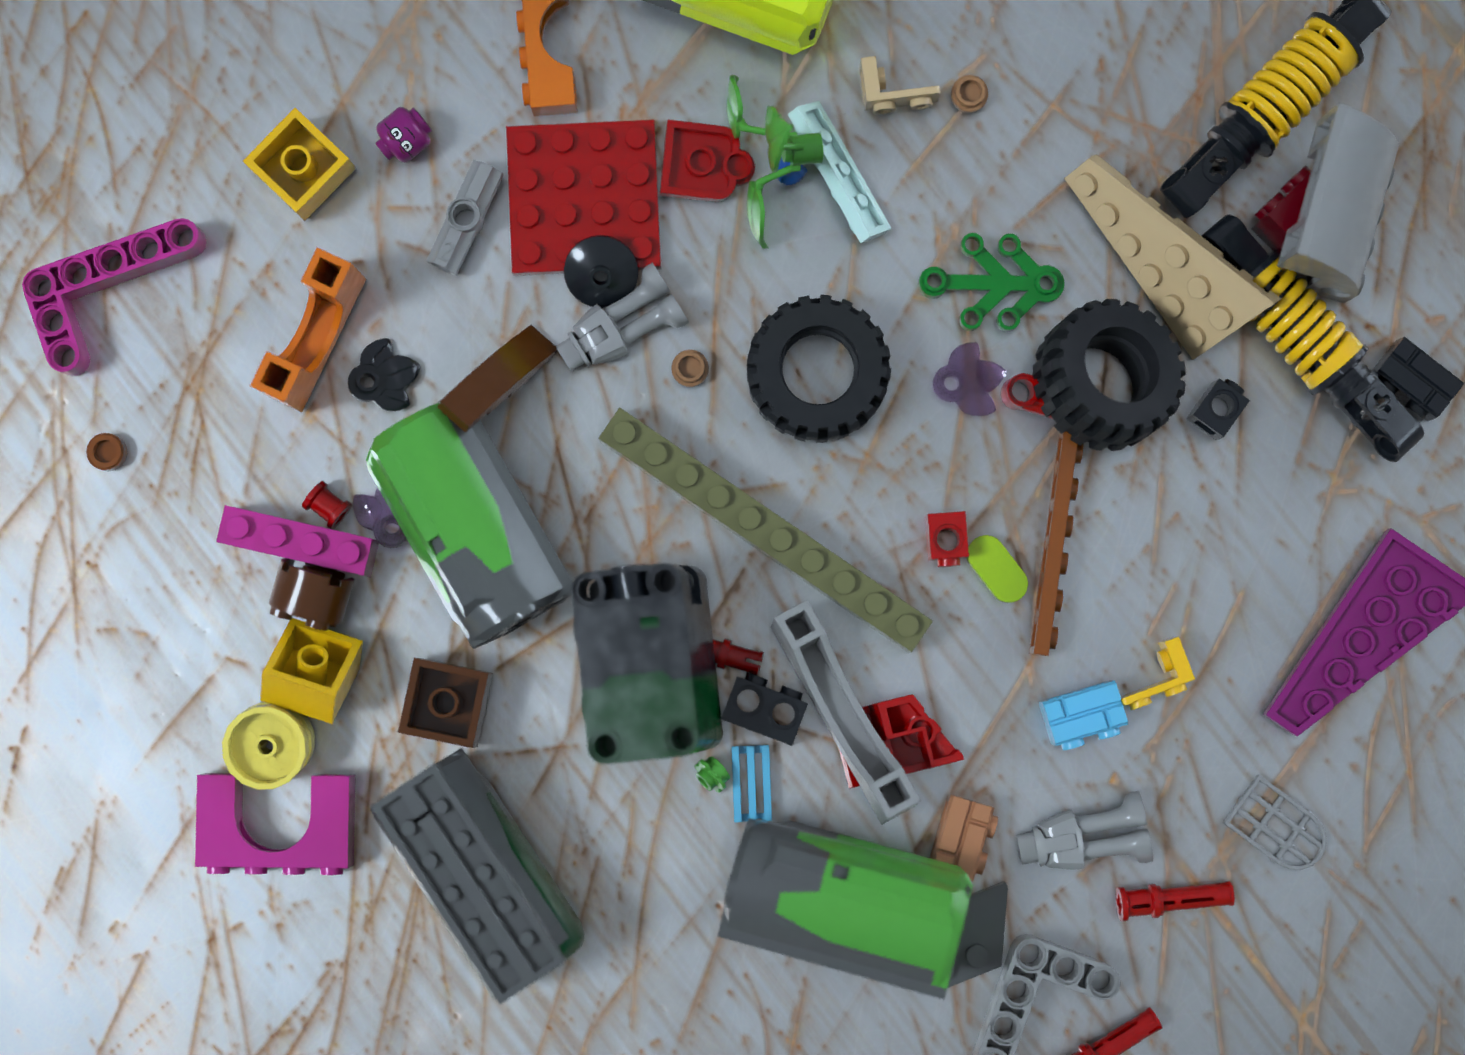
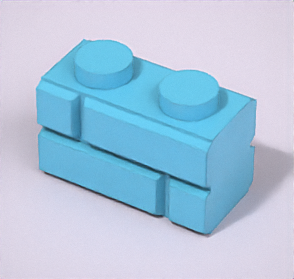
M1115 680L1106 681L1039 702L1050 743L1053 746L1061 745L1063 751L1085 745L1083 738L1094 734L1098 735L1099 740L1121 734L1119 727L1128 725V719Z

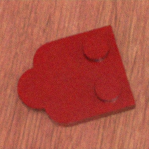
M668 119L666 123L659 196L722 202L731 196L735 186L744 185L751 180L755 172L754 159L747 151L739 149V138H734L732 130L728 127Z

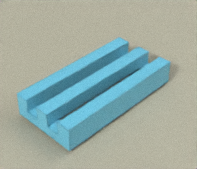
M769 745L731 746L734 822H747L749 818H761L772 821ZM747 753L749 813L741 814L739 754ZM754 753H762L764 813H757Z

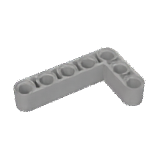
M1025 934L1018 936L1014 939L1008 951L972 1055H986L989 1053L1015 1055L1041 979L1096 999L1107 1000L1114 997L1120 989L1121 981L1119 974L1110 965L1101 960L1033 935ZM1028 944L1036 945L1038 948L1036 960L1031 963H1023L1020 960L1021 949ZM1065 957L1072 958L1074 963L1072 972L1067 976L1057 975L1056 964L1058 961ZM1099 971H1107L1110 977L1107 986L1099 990L1092 987L1094 974ZM1016 980L1023 981L1026 986L1023 996L1017 999L1009 998L1007 996L1009 984ZM1004 1016L1011 1018L1013 1026L1010 1032L1004 1035L994 1032L996 1020Z

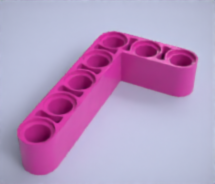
M175 219L29 271L23 279V292L50 367L60 373L74 377L85 373L90 364V355L71 302L72 300L197 257L206 247L207 241L204 232L188 219ZM192 230L193 239L191 243L187 246H179L178 239L181 233ZM150 243H157L158 250L155 256L145 259L143 255L144 248ZM115 255H121V266L116 271L110 272L108 268L110 259ZM85 267L87 271L86 278L83 282L75 284L73 281L74 273L77 269ZM50 279V291L44 296H39V285L41 282ZM61 314L63 316L62 326L56 331H51V319ZM73 349L75 359L72 364L64 367L62 355L65 351Z

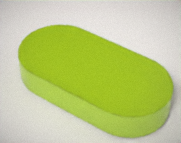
M989 535L979 536L971 541L968 545L969 557H967V561L991 594L997 600L1004 603H1011L1021 599L1028 588L1027 576L997 538Z

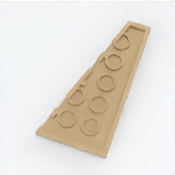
M1097 154L1087 159L1064 178L1193 360L1281 300L1272 291L1267 293L1252 281L1254 277L1244 269L1239 271L1226 261L1220 250L1179 218L1173 219L1160 209L1161 204L1151 196L1146 198L1131 186V181Z

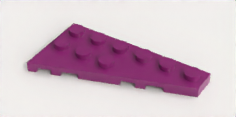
M1392 528L1387 529L1263 715L1293 736H1299L1333 710V707L1351 693H1355L1373 676L1385 670L1428 637L1427 635L1442 623L1458 614V611L1465 607V578Z

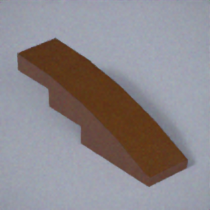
M530 325L465 377L440 400L437 408L467 433L485 414L489 415L507 397L510 398L558 350L552 342Z

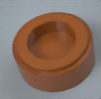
M101 433L94 436L88 443L86 450L87 458L95 468L103 471H113L124 464L127 457V447L118 436L110 433Z

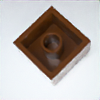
M414 658L398 733L469 748L478 747L493 673L423 658Z

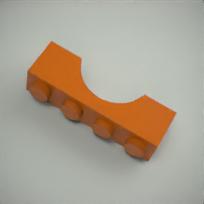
M522 0L523 10H516L518 33H525L526 46L519 47L521 69H528L529 82L522 83L524 106L530 105L534 117L578 113L573 68L553 59L543 47V33L547 22L558 10L569 5V0Z

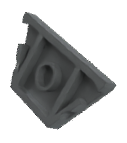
M1005 881L971 894L947 988L1002 966L1008 886Z

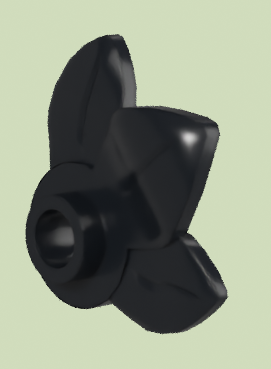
M379 339L367 345L362 351L360 365L355 367L349 374L348 389L352 396L360 401H374L383 410L399 411L410 406V401L404 388L416 379L420 371V365L409 357L393 356L390 339ZM365 376L370 377L374 385L366 388L361 385L360 379Z

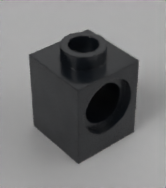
M1219 378L1211 383L1186 419L1213 439L1219 440L1226 435L1250 400L1243 396L1245 391L1238 384L1229 379L1222 381ZM1215 397L1226 401L1228 405L1226 416H1219L1213 411L1212 401Z

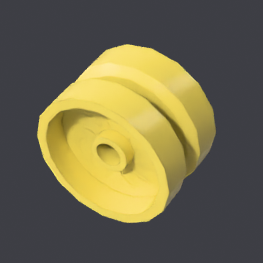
M263 701L238 714L228 725L222 740L223 759L229 772L241 784L257 790L275 789L290 782L310 762L315 749V732L308 716ZM269 741L273 745L272 750L266 747Z

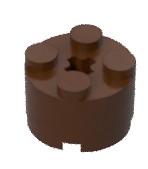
M282 558L269 599V605L271 606L270 614L291 620L292 616L307 619L306 626L323 631H328V627H337L338 624H342L355 579L353 577L344 579L346 574L341 571L310 563H305L303 568L294 567L295 560Z

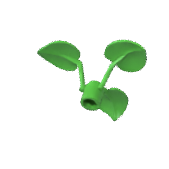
M730 75L726 107L729 127L734 138H740L741 130L743 132L764 135L768 143V161L773 173L756 181L749 182L746 206L748 222L755 239L763 249H768L769 247L763 239L765 208L762 190L764 185L788 173L801 171V165L822 163L823 141L820 133L797 134V132H791L793 126L782 119L774 106L767 107L765 128L748 125L742 117L743 104L737 85L739 78L736 75ZM781 157L783 162H790L789 166L778 170Z

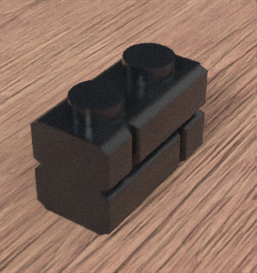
M1405 336L1396 340L1374 367L1375 371L1379 374L1378 378L1398 399L1406 404L1404 408L1419 421L1423 419L1430 421L1439 417L1451 399L1455 397L1464 385L1463 381Z

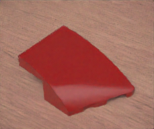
M913 694L862 707L874 729L906 774L964 760L960 750L954 748L941 732L940 726L934 719L929 718L924 711V707ZM839 750L848 788L860 786Z

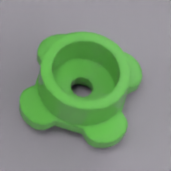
M709 756L705 761L701 759L694 765L697 770L696 778L707 790L711 791L714 789L717 793H720L726 788L725 783L730 779V775L717 759Z

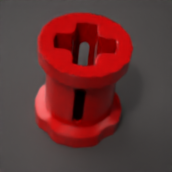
M321 481L306 496L302 507L305 510H313L327 521V527L333 530L346 517L352 507V503L348 500L343 502L327 489V483Z

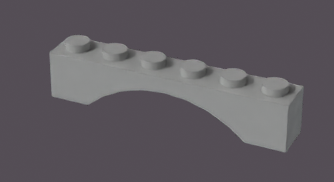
M808 600L774 617L771 625L774 634L881 825L914 808L921 801L902 766L886 747L858 702L840 667L828 636Z

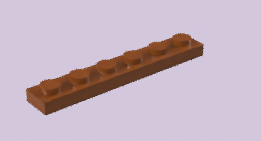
M1066 431L1062 434L1059 433L1029 649V654L1049 656V650H1055L1057 645L1058 627H1053L1054 613L1061 611L1063 603V590L1058 589L1060 574L1065 575L1068 566V553L1063 552L1065 537L1070 538L1072 534L1074 517L1068 515L1070 500H1076L1079 484L1078 478H1073L1075 463H1081L1084 443L1080 446L1071 441V434Z

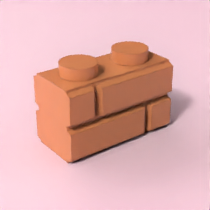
M948 794L929 858L960 866L967 873L971 881H974L975 874L982 875L988 853L982 852L986 837L993 838L998 823V816L993 815L994 807Z

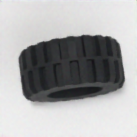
M809 295L798 297L797 302L792 304L786 302L779 306L777 312L772 316L768 315L761 323L758 332H755L747 358V382L753 403H756L759 408V413L766 421L769 420L775 426V429L782 434H790L794 436V439L804 442L805 440H814L816 443H824L835 438L839 440L863 427L881 405L891 376L889 365L890 351L889 347L885 346L883 341L884 334L880 327L874 326L870 321L871 316L863 309L858 311L852 307V302L842 299V302L832 300L830 295H820V298L810 299ZM811 335H824L836 339L848 350L853 361L854 373L849 388L841 397L826 404H811L799 399L789 390L783 376V361L788 350L800 339Z
M1105 299L1102 303L1101 301L1094 300L1086 303L1081 308H1076L1044 337L1045 341L1038 347L1035 355L1038 362L1033 365L1032 376L1039 381L1034 386L1036 398H1042L1044 405L1041 407L1046 417L1051 415L1056 422L1054 427L1061 434L1065 431L1071 434L1070 440L1080 446L1085 442H1089V448L1102 451L1106 447L1111 451L1122 450L1128 445L1133 446L1168 422L1169 417L1176 413L1180 406L1179 398L1184 395L1186 387L1185 381L1181 380L1186 375L1185 362L1179 361L1178 355L1182 352L1178 342H1172L1169 337L1172 332L1165 324L1161 327L1155 321L1157 316L1148 310L1144 313L1139 311V305L1129 301L1120 305V300ZM1094 348L1106 351L1115 356L1124 365L1132 382V399L1130 403L1112 400L1094 386L1086 370V349Z

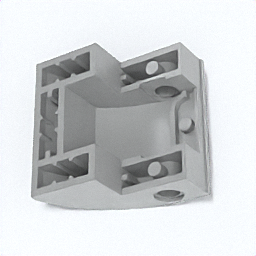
M1340 103L1317 121L1308 153V158L1314 159L1313 168L1298 222L1286 232L1277 266L1305 274V280L1307 281L1306 289H1314L1319 296L1345 303L1358 296L1363 288L1365 266L1374 249L1375 239L1373 237L1384 213L1385 204L1383 201L1386 190L1393 180L1395 171L1393 165L1399 146L1397 138L1387 127L1363 112Z

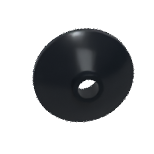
M605 235L591 236L578 242L568 253L564 264V279L569 291L580 302L592 307L598 304L605 308L635 289L638 281V263L631 249L622 241ZM597 271H603L607 274L608 278L604 281H598L594 278V274Z

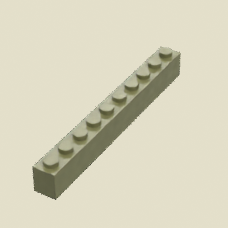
M619 407L598 439L603 445L908 653L913 652L932 624L933 620Z

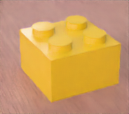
M296 108L243 160L249 169L304 221L356 169L351 160Z
M292 618L262 671L260 701L333 724L360 670L363 641L331 630H317L306 626L304 621Z

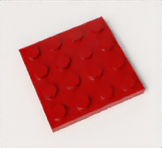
M654 120L506 126L513 276L564 273L565 260L570 250L581 240L596 235L614 237L625 243L635 255L638 270H643L652 262L657 269H661Z

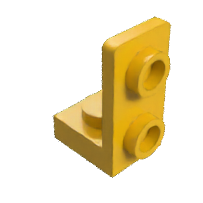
M1171 637L1158 642L1161 650L1156 652L1163 672H1169L1171 678L1120 696L1123 706L1129 704L1130 709L1134 710L1152 703L1150 698L1152 695L1164 691L1165 696L1168 697L1187 690L1185 683L1195 680L1179 637Z

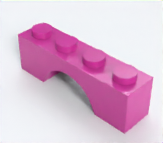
M227 505L224 507L216 540L218 543L370 578L379 541L371 538Z

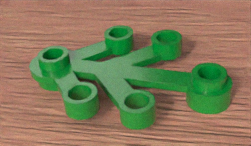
M976 233L965 235L961 241L960 249L965 256L972 257L989 275L946 274L939 267H929L922 272L918 281L920 292L925 297L931 299L941 297L946 290L989 291L977 304L964 309L961 313L959 323L967 331H974L979 328L983 318L1011 291H1025L1026 293L1012 308L1001 310L997 316V325L1005 332L1013 331L1019 325L1020 318L1037 302L1049 303L1055 301L1062 294L1065 284L1063 275L1058 269L1049 265L1038 266L1021 248V241L1018 236L1005 234L997 245L999 254L1005 258H1011L1026 275L1012 276L984 248L982 237ZM968 239L976 240L979 245L978 250L969 251L965 246V242ZM1005 240H1012L1016 245L1015 251L1007 252L1004 250L1003 242ZM931 275L938 276L941 280V285L936 288L931 287L927 282L928 277ZM1043 277L1051 279L1053 283L1052 288L1049 290L1043 289L1039 283L1040 279ZM974 313L978 318L977 324L968 325L964 320L965 314ZM1006 313L1012 314L1015 318L1014 325H1004L1002 315Z

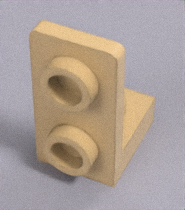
M876 56L864 57L860 60L859 71L865 111L874 110V114H887L896 111V107L908 105L913 110H921L932 107L933 102H937L940 97V86L880 92V90L886 89L884 67L877 68Z

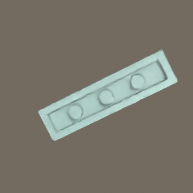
M820 101L798 106L791 111L788 116L795 126L797 134H821L823 162L814 165L821 172L831 190L832 197L839 204L852 232L857 236L860 243L880 237L891 230V226Z

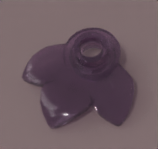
M977 342L962 344L952 351L948 365L940 368L933 378V390L941 400L955 402L965 414L985 416L996 410L995 404L988 393L1001 383L1006 375V370L994 362L979 360L980 351ZM951 377L957 381L958 387L956 390L951 391L945 387L944 381L946 378Z
M378 487L375 491V497L364 494H356L354 496L353 510L358 523L362 527L372 530L379 544L387 548H397L408 541ZM390 523H394L399 526V530L395 533H388L385 527Z

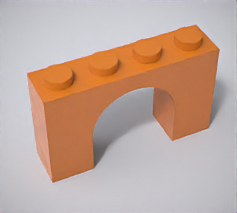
M318 247L316 248L300 281L309 290L308 302L301 323L291 342L279 356L266 351L250 384L252 388L282 404L303 412L366 281V278L352 263Z

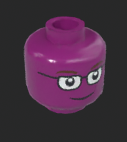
M399 107L376 126L380 139L375 144L389 161L396 157L399 161L407 163L427 148L431 142L428 134L432 132V129L414 107L411 110Z

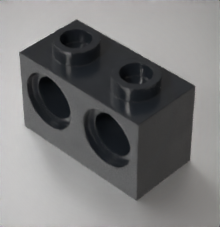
M748 672L744 679L737 676L721 719L792 746L808 703L801 701L803 693L783 685L780 692L766 687L767 679ZM747 689L755 691L759 696L758 707L750 712L741 710L737 704L739 693ZM780 703H787L794 710V718L787 725L777 724L772 716L773 709Z

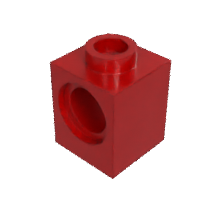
M966 512L934 513L925 516L928 561L937 560L938 567L960 566V559L969 557ZM941 530H950L955 534L957 543L953 550H944L938 545L937 536Z

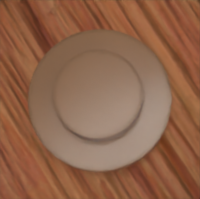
M974 75L960 77L954 83L951 90L953 104L957 109L966 113L980 110L988 99L987 85L981 78Z
M684 350L676 355L671 369L674 379L680 385L695 387L703 383L707 378L709 365L702 353L696 350Z

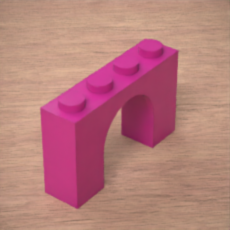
M204 773L197 775L195 867H207V874L230 873V867H244V874H267L268 868H282V874L301 875L305 874V868H320L321 875H342L343 868H349L354 865L356 774H317L311 776L310 822L303 837L295 845L287 849L265 847L254 840L245 827L242 813L243 784L231 773Z

